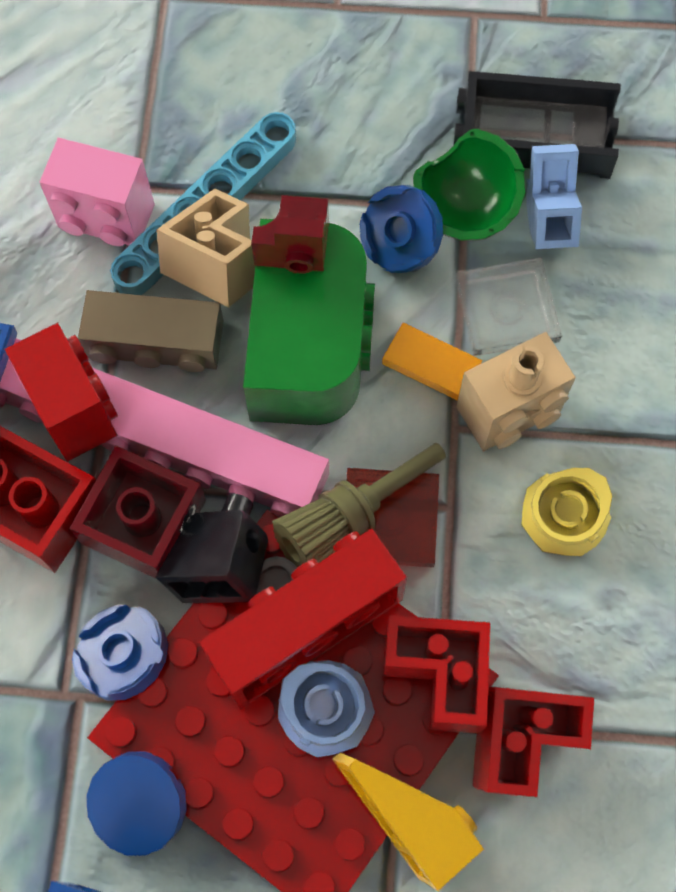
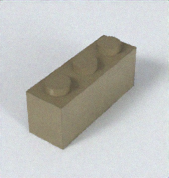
M87 290L78 340L87 357L102 364H112L116 360L132 361L145 368H157L160 364L178 366L180 369L188 372H202L204 369L217 370L224 320L221 305L218 302Z

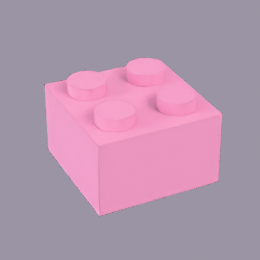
M58 137L39 182L57 226L74 236L87 234L101 238L104 242L113 246L130 245L145 231L155 205L143 159Z

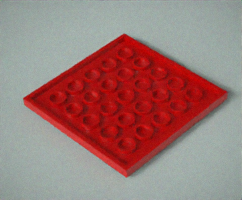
M268 509L257 522L258 526L268 537L264 560L270 557L286 558L273 532L274 525L272 521L279 517ZM248 602L193 603L167 636L168 650L166 662L157 679L142 693L126 700H116L87 739L113 759L126 752L142 751L164 759L172 767L170 771L175 775L177 781L181 780L186 791L187 812L185 816L281 892H349L386 839L387 834L333 761V758L339 753L315 757L299 749L287 737L278 720L282 682L240 710L208 660L199 641L249 609ZM398 603L313 661H334L346 664L362 675L369 690L375 712L369 728L357 747L340 753L357 759L420 790L460 732L430 730L433 680L383 676L388 615L417 617ZM490 668L488 686L492 687L499 675Z

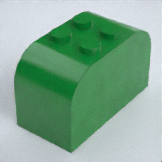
M260 218L259 226L266 225L274 219ZM329 223L324 271H311L299 274L291 272L286 268L255 266L243 384L250 421L324 425L343 417L357 400L361 371H370L375 284L366 283L367 259L361 242L353 233L342 226Z

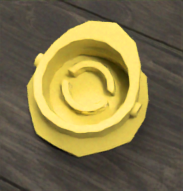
M570 468L551 474L547 473L527 488L523 502L521 526L542 552L564 556H583L599 544L606 534L611 520L609 511L613 496L607 478L590 468Z

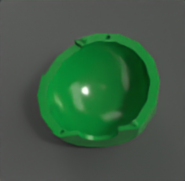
M471 129L457 139L452 148L441 157L431 162L428 161L418 168L413 175V185L418 189L424 190L436 202L442 216L444 236L463 242L485 240L504 230L519 214L525 196V168L516 150L500 136L480 129Z

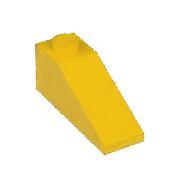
M339 753L333 758L335 764L415 875L425 884L439 891L484 850L473 834L478 829L477 825L459 805L453 808L343 753Z

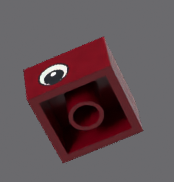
M115 446L70 526V530L81 544L155 578L188 519L193 514L200 513L206 498L200 483L119 446Z

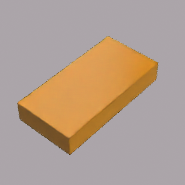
M403 322L384 354L382 364L458 401L464 372L482 364V360Z

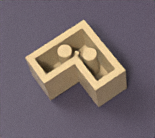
M213 189L156 229L160 273L228 308L253 289L255 266L251 245L252 240L250 239L249 204L220 190Z

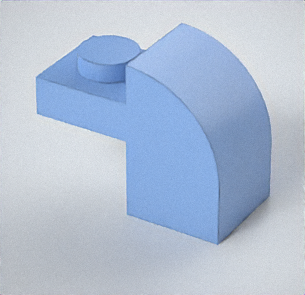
M576 144L532 146L530 179H527L526 199L529 229L535 249L579 247L582 205L576 194L579 155Z

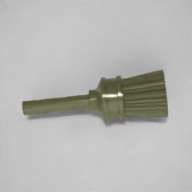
M434 443L370 486L362 484L359 487H355L348 481L341 480L335 484L332 490L322 492L318 496V500L272 521L274 537L277 539L276 541L283 554L297 568L311 559H316L319 563L334 553L333 546L346 535L355 531L362 535L371 528L375 530L374 512L380 508V501L446 458L444 449L438 443Z

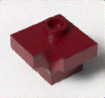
M281 195L280 210L275 219L266 225L253 227L251 245L254 266L286 268L291 272L299 274L311 271H324L329 228V199Z

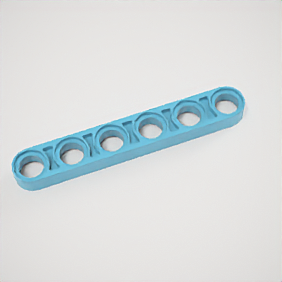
M280 112L269 113L264 116L113 261L110 272L119 293L142 295L164 275L160 273L159 254L150 250L152 242L157 239L156 229L209 193V188L216 182L223 181L229 183L232 186V190L228 195L241 200L294 148L296 144V127L290 116ZM274 127H282L289 132L288 136L281 141L268 139L266 133ZM246 154H254L261 159L256 167L250 169L241 167L237 162L240 157ZM136 266L144 271L141 279L135 283H125L120 279L122 271L127 267Z

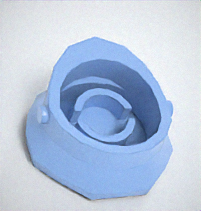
M313 661L298 665L282 679L278 720L287 737L299 749L315 757L334 755L358 746L367 732L375 713L369 690L360 673L343 663Z

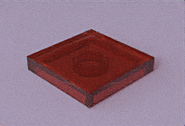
M347 468L346 481L355 487H359L362 484L370 486L392 471ZM421 474L380 501V508L374 512L376 523L374 531L398 565L434 568L439 474Z

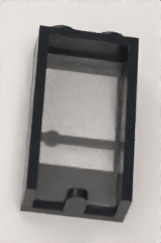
M469 71L467 88H458L456 113L464 114L463 124H455L453 145L457 139L469 130L480 129L500 136L516 150L524 168L531 169L532 146L576 144L579 150L577 173L600 175V178L610 179L619 154V149L613 148L619 126V118H614V109L621 91V83Z

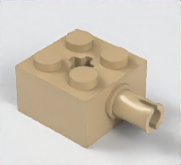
M544 332L464 372L456 407L483 452L495 445L498 449H503L520 439L522 436L521 432L536 425L538 429H542L558 420L564 403L569 399L568 394L576 377L548 333Z

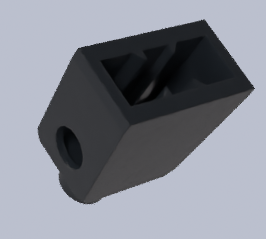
M229 494L221 511L195 513L188 519L155 577L182 603L249 602L256 595L267 550L268 537L250 517L254 506L251 500L243 495Z

